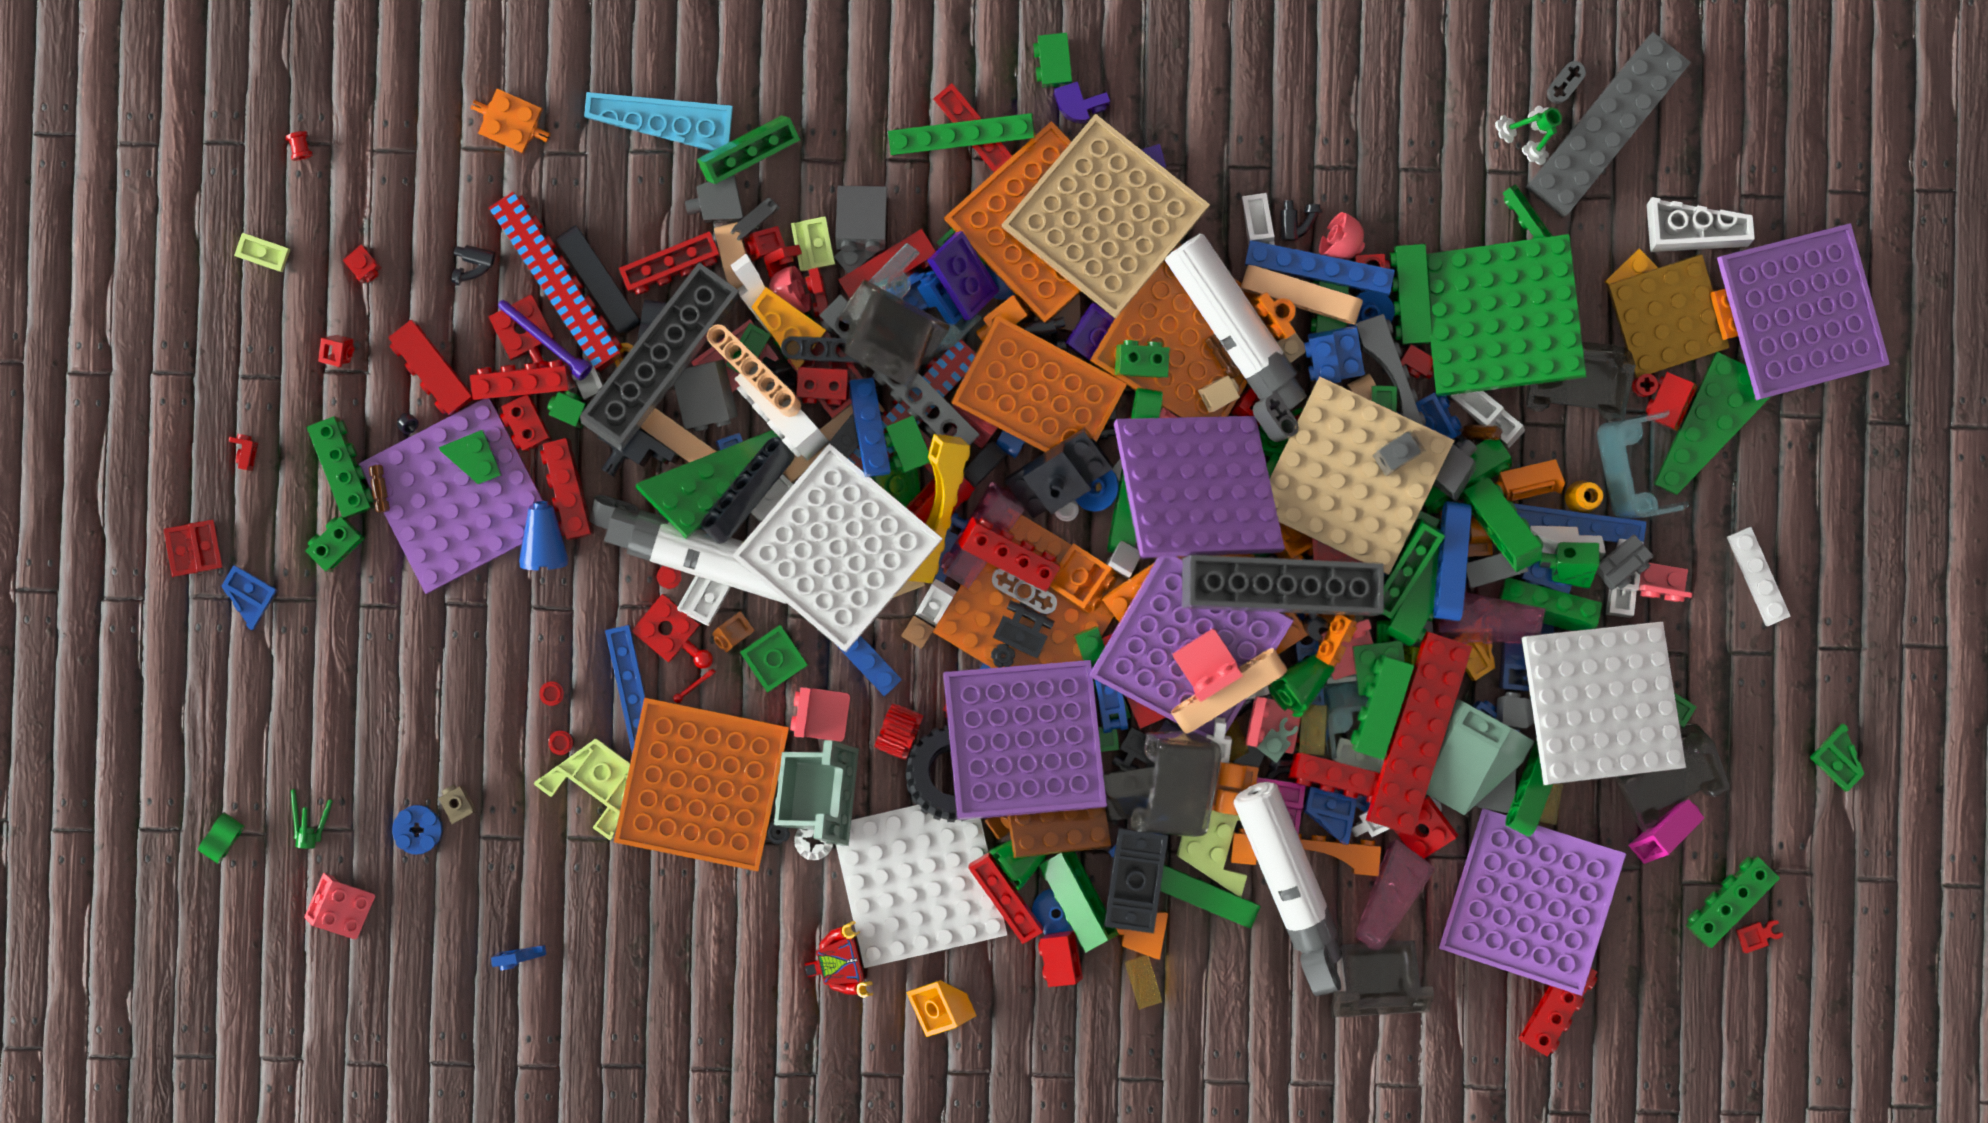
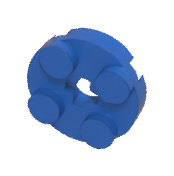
M410 806L400 811L395 818L392 827L393 838L396 841L397 847L407 853H426L433 849L441 840L443 834L442 821L427 806ZM416 823H420L419 826L424 828V832L419 833V837L415 836V833L411 831V827H415Z

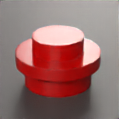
M662 566L657 573V581L663 588L672 589L681 582L682 575L679 570Z
M550 681L542 685L539 696L544 704L554 706L563 700L564 690L559 683Z
M560 730L550 736L548 745L553 753L564 755L572 749L573 739L568 732Z

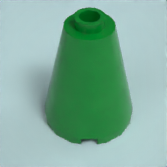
M1316 654L1287 668L1286 673L1273 681L1269 688V693L1274 701L1284 711L1287 709L1293 711L1294 713L1291 715L1294 717H1301L1306 713L1335 671L1334 666H1330L1315 657Z
M1011 840L989 851L1010 882L1013 881L1016 884L1015 889L1017 891L1023 888L1048 855L1014 858Z

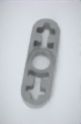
M997 569L993 573L992 583L996 589L1026 604L1039 613L1050 614L1056 609L1057 599L1052 593L1045 592L1021 579L1016 583L1013 593L1008 591L1011 586L1006 583L1002 586L998 585L999 580L996 576L1007 573V579L1011 582H1014V578L1017 577L1002 569ZM1027 584L1031 587L1032 593L1028 598H1021L1018 595L1017 589L1020 585ZM1036 590L1041 592L1038 597L1045 599L1048 596L1051 598L1052 608L1047 607L1043 610L1041 609L1042 604L1035 600L1034 605L1029 602L1035 596Z

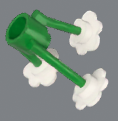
M1537 106L1534 111L1528 114L1527 119L1516 123L1512 118H1507L1505 115L1501 116L1500 120L1496 121V128L1499 131V137L1507 143L1513 142L1514 137L1517 135L1516 128L1532 123L1531 128L1533 130H1539L1542 134L1547 133L1541 142L1528 141L1527 145L1522 148V152L1530 162L1535 161L1537 164L1543 165L1549 157V153L1545 151V144L1552 135L1557 133L1556 127L1560 125L1562 116L1558 109L1548 107L1543 109V107Z

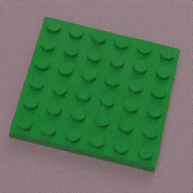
M1569 234L1426 254L1432 329L1430 340L1437 397L1586 377Z

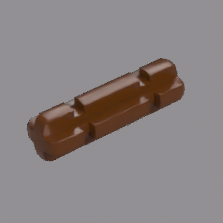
M1213 334L1205 340L1206 344L1210 349L1214 350L1212 353L1220 365L1226 368L1225 372L1231 379L1240 375V370L1217 336Z
M1467 424L1463 427L1462 435L1467 439L1499 440L1503 430L1498 428L1497 425Z
M379 464L369 467V474L372 477L373 498L376 500V503H374L377 513L387 512L390 510L389 501H386L388 495L385 478L382 477L384 475L383 466Z

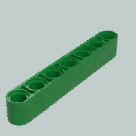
M1137 388L1131 419L1159 418L1163 392ZM1123 467L1121 469L1119 491L1115 501L1108 538L1107 552L1114 553L1121 541L1134 548L1136 543V533Z

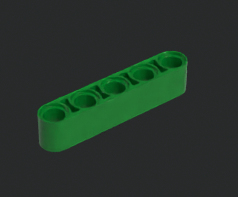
M1537 738L1505 820L1507 827L1527 837L1531 836L1536 830L1553 784L1544 785Z
M1164 865L1160 891L1252 929L1260 910V905Z

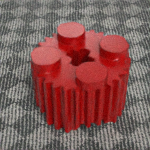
M892 703L874 747L906 760L924 715Z

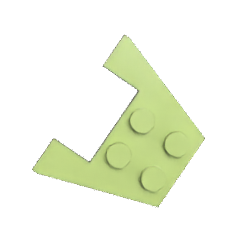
M596 738L536 780L534 785L550 797H553L567 777L607 806V809L593 828L611 841L617 828L630 762Z
M1202 807L1190 808L1177 856L1241 897L1247 875L1224 869L1236 823L1241 821L1239 815L1220 813L1214 810L1202 809Z

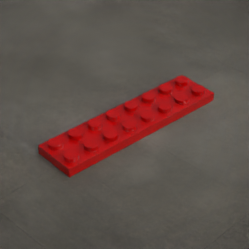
M1426 631L1365 819L1366 821L1413 836L1472 646Z

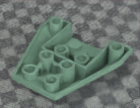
M1456 698L1426 794L1465 815L1523 763L1534 741Z

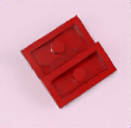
M214 520L163 529L172 577L222 568Z

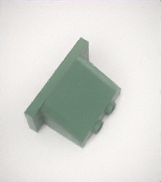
M824 740L823 752H782L780 773L778 775V793L775 800L774 825L814 830V839L839 846H849L859 749L833 740Z

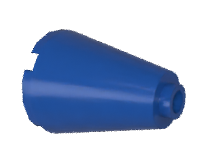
M547 501L533 502V506L528 508L519 558L520 568L539 570V567H547V570H552L568 565V555L554 507L548 505Z

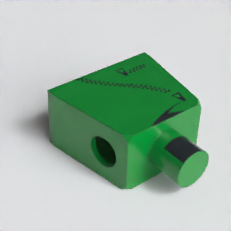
M1560 542L1554 554L1542 553L1539 567L1551 568L1552 580L1554 582L1590 588L1599 566V543Z

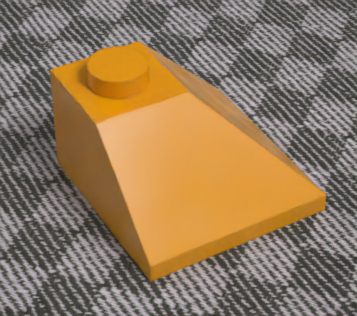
M941 980L906 992L926 1037L959 1027L977 1016L967 993Z

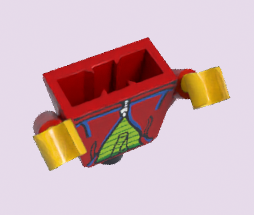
M851 921L845 926L831 930L822 939L819 949L816 951L818 960L805 963V969L808 978L822 974L824 985H829L832 990L847 995H859L864 998L873 995V993H869L866 990V986L873 985L872 981L864 982L865 977L855 936L860 934V931H852L851 926L856 922Z

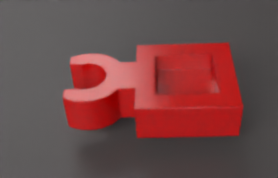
M1769 920L1765 927H1762L1761 922L1758 921L1735 929L1743 953H1749L1769 946L1767 938L1779 939L1783 937L1782 932L1773 934L1771 931L1774 925L1779 924V921Z

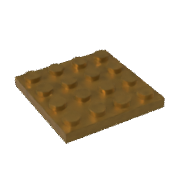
M1702 254L1607 285L1635 378L1730 348L1728 340L1722 339L1710 296L1713 289Z

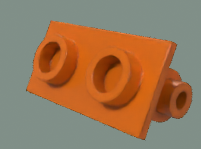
M1336 615L1315 657L1330 666L1336 667L1337 663L1341 662L1347 647L1341 644L1343 641L1350 643L1357 630V627H1355L1357 622L1343 615Z

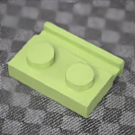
M825 216L791 223L795 245H800L802 254L797 256L800 272L817 267L824 268L835 265Z

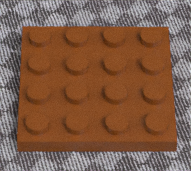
M1105 807L1008 816L1014 858L1111 846Z

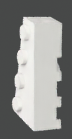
M1654 197L1646 205L1650 252L1748 247L1755 239L1752 215L1725 210L1717 211L1707 209L1704 206H1690L1682 202H1668Z

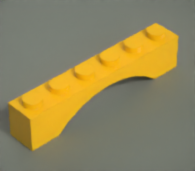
M934 434L928 458L933 467L936 493L930 516L925 524L943 540L908 581L933 583L934 577L939 571L938 562L945 548L947 530L951 526L952 510L957 504L959 484L963 481L965 462L970 456V446L961 437Z

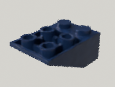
M1504 615L1498 688L1530 691L1522 638L1525 636L1553 634L1554 626L1518 616Z

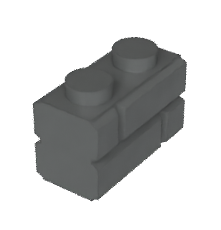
M1633 534L1599 562L1596 573L1610 590L1619 587L1621 590L1632 581L1630 576L1637 571L1638 574H1641L1650 566L1648 561L1653 558V555L1638 537Z

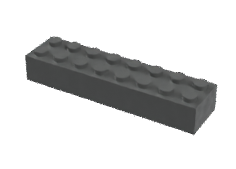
M1652 32L1525 188L1560 217L1564 218L1568 215L1691 62Z
M698 263L580 415L581 423L622 452L706 343L709 329L714 325H719L739 300V290L701 263Z
M1189 555L1182 560V608L1357 616L1383 614V563Z

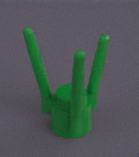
M292 789L291 801L294 839H296L295 847L314 849L316 842H321L322 831L333 800H328L317 831L314 832L315 828L307 827V807H303L302 827H300L296 790Z

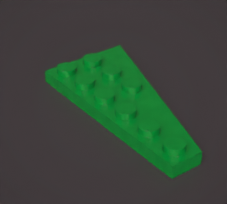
M1719 352L1714 354L1653 485L1677 495L1770 398L1756 400L1746 365Z
M773 430L636 483V488L687 539L701 527V521L762 446L769 439L779 436Z

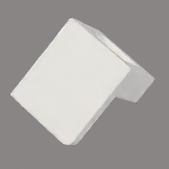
M594 366L589 375L581 381L572 375L584 400L595 396L604 385L600 373Z

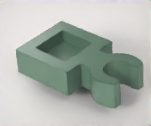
M1287 718L1282 719L1280 722L1278 733L1271 729L1257 747L1259 751L1275 763L1278 762L1291 745L1286 738L1294 735L1298 730L1297 725L1291 731H1287L1284 728V724L1288 720Z

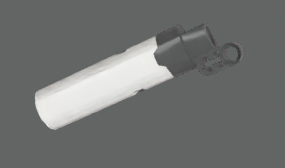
M1198 234L1172 251L1165 261L1260 399L1253 407L1255 418L1272 441L1281 442L1298 432V423L1290 409L1305 399L1307 395L1294 377L1297 374L1296 370L1205 235Z
M595 496L589 521L596 526L607 529L604 542L626 548V554L786 604L781 597L733 558L732 555L744 543L743 541L729 538L726 542L717 544L702 528H699L685 539L663 516L641 509L639 511V508L634 504L609 496Z
M1263 782L1252 785L1235 797L1234 805L1292 944L1296 950L1302 952V968L1313 994L1318 997L1341 990V981L1334 965L1342 957L1335 938L1338 930L1277 784Z

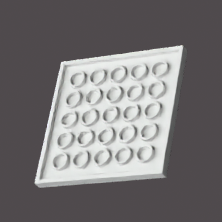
M828 444L732 556L846 653L943 539L870 477H865L863 471L831 444Z
M1663 622L1525 636L1522 638L1544 785L1686 768Z
M917 804L851 820L849 846L836 845L853 921L856 922L854 924L856 932L860 931L857 939L864 968L1007 935L1004 917L968 869L970 863L988 853L981 818L962 822L961 820H955L954 823L947 822L946 819H940L939 821L933 819V815L929 813L926 815L922 812L921 807Z

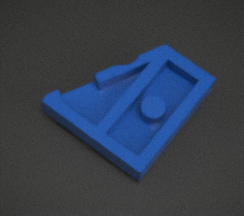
M233 565L221 586L227 596L233 601L234 607L240 612L250 630H255L278 591L236 565Z
M1309 787L1304 812L1344 845L1349 844L1357 799Z
M542 945L498 952L491 957L492 967L499 966L500 970L515 968L514 966H517L520 962L547 955L546 947Z

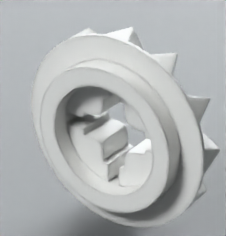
M798 829L794 841L795 847L801 856L808 860H819L829 854L833 847L832 843L821 841L824 844H816L811 851L810 842L803 838L812 837L814 830Z

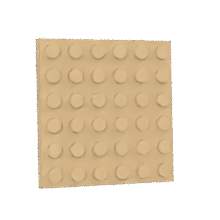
M1095 114L1003 222L1002 228L1114 318H1117L1166 260V257L1207 211L1210 204Z
M1319 376L1297 422L1298 432L1289 438L1269 479L1278 521L1363 563H1383L1384 573L1389 575L1454 440ZM1413 430L1426 451L1388 476H1385L1372 455L1405 432Z

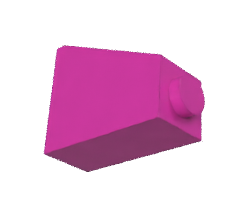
M1688 799L1676 804L1628 846L1644 864L1669 855L1699 825L1704 816L1700 813L1699 808Z

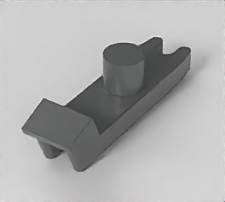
M767 198L739 221L730 233L739 232L740 235L737 237V240H742L770 215L777 212L780 207L771 198Z

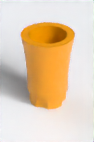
M1583 480L1572 483L1565 494L1566 504L1573 512L1590 513L1603 500L1601 488L1595 483ZM1585 492H1587L1590 495L1588 501H1586L1584 498Z

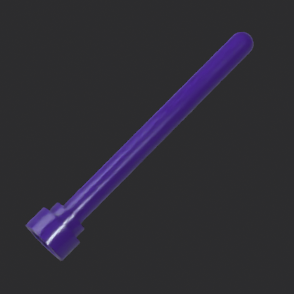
M499 301L498 307L570 366L572 375L581 381L589 375L593 366L585 359L581 360L580 358L576 359L507 301Z

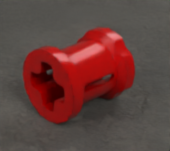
M298 131L285 136L286 140L290 142L293 154L291 155L292 161L304 160L313 156V152L309 151L306 140L308 136L307 131Z
M1643 374L1632 382V391L1638 397H1647L1658 389V381L1651 374ZM1645 381L1646 384L1650 385V388L1645 390V388L1640 387V383Z

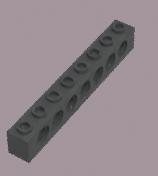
M841 295L819 315L823 319L820 324L830 334L835 331L841 337L840 339H859L862 336H866L870 340L886 341ZM844 319H850L853 322V327L848 332H843L839 328L840 322ZM841 344L847 351H849V347L847 344ZM871 345L866 349H861L863 358H870L874 354V348ZM892 346L886 350V356L890 360L897 358L899 355ZM904 358L898 364H886L882 367H878L875 364L860 363L864 368L869 366L875 372L872 376L882 386L886 383L892 389L890 394L898 403L904 401L910 407L907 412L914 416L916 421L921 418L927 424L924 429L932 437L934 434L945 435L943 428L948 423H953L957 426V433L954 437H961L969 446L980 436ZM896 371H901L905 374V380L901 384H894L891 380L892 374ZM914 388L920 389L923 394L922 398L917 402L911 401L908 396L909 392ZM936 406L940 409V414L936 419H929L926 416L928 407Z

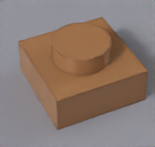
M913 616L901 636L922 649L935 628L918 617Z

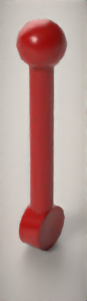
M712 668L683 692L675 694L673 697L674 702H682L684 696L716 671Z

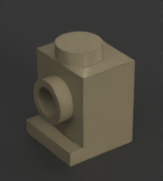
M455 784L442 790L443 796L438 798L451 824L457 823L477 811L464 786L456 788ZM453 798L459 801L457 808L451 805Z

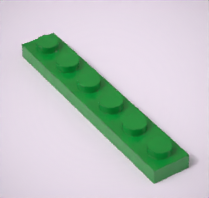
M1033 113L888 131L890 155L1036 138Z

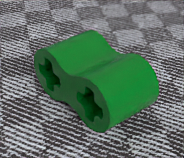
M222 813L199 845L198 851L219 864L226 857L245 826L227 813Z

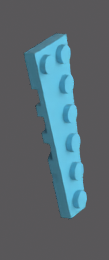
M587 92L584 117L714 151L730 142L733 106Z

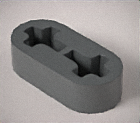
M1578 61L1569 62L1547 89V97L1552 103L1560 104L1566 101L1584 79L1586 70L1582 63ZM1577 68L1579 78L1575 76L1569 82L1567 77L1571 72L1568 69L1573 70ZM1562 84L1566 85L1562 91L1564 97L1561 95L1558 98L1555 97V90L1553 88L1558 89Z

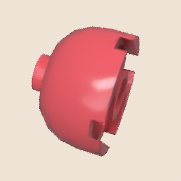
M1340 212L1327 226V229L1331 230L1327 239L1322 236L1319 253L1324 256L1350 260L1355 255H1360L1365 247V242H1363L1364 229L1353 216Z
M790 266L775 273L770 280L769 289L800 312L805 313L811 310L810 293L805 295L803 285H807L800 270L796 266Z

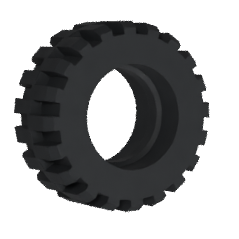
M944 725L943 729H938L937 727L931 730L928 735L924 734L919 739L917 745H914L906 768V786L908 792L912 795L913 802L921 807L922 812L926 815L928 813L933 815V819L939 821L940 819H946L947 822L954 823L955 820H958L955 795H947L939 791L933 785L930 778V767L933 761L939 755L951 752L949 727Z

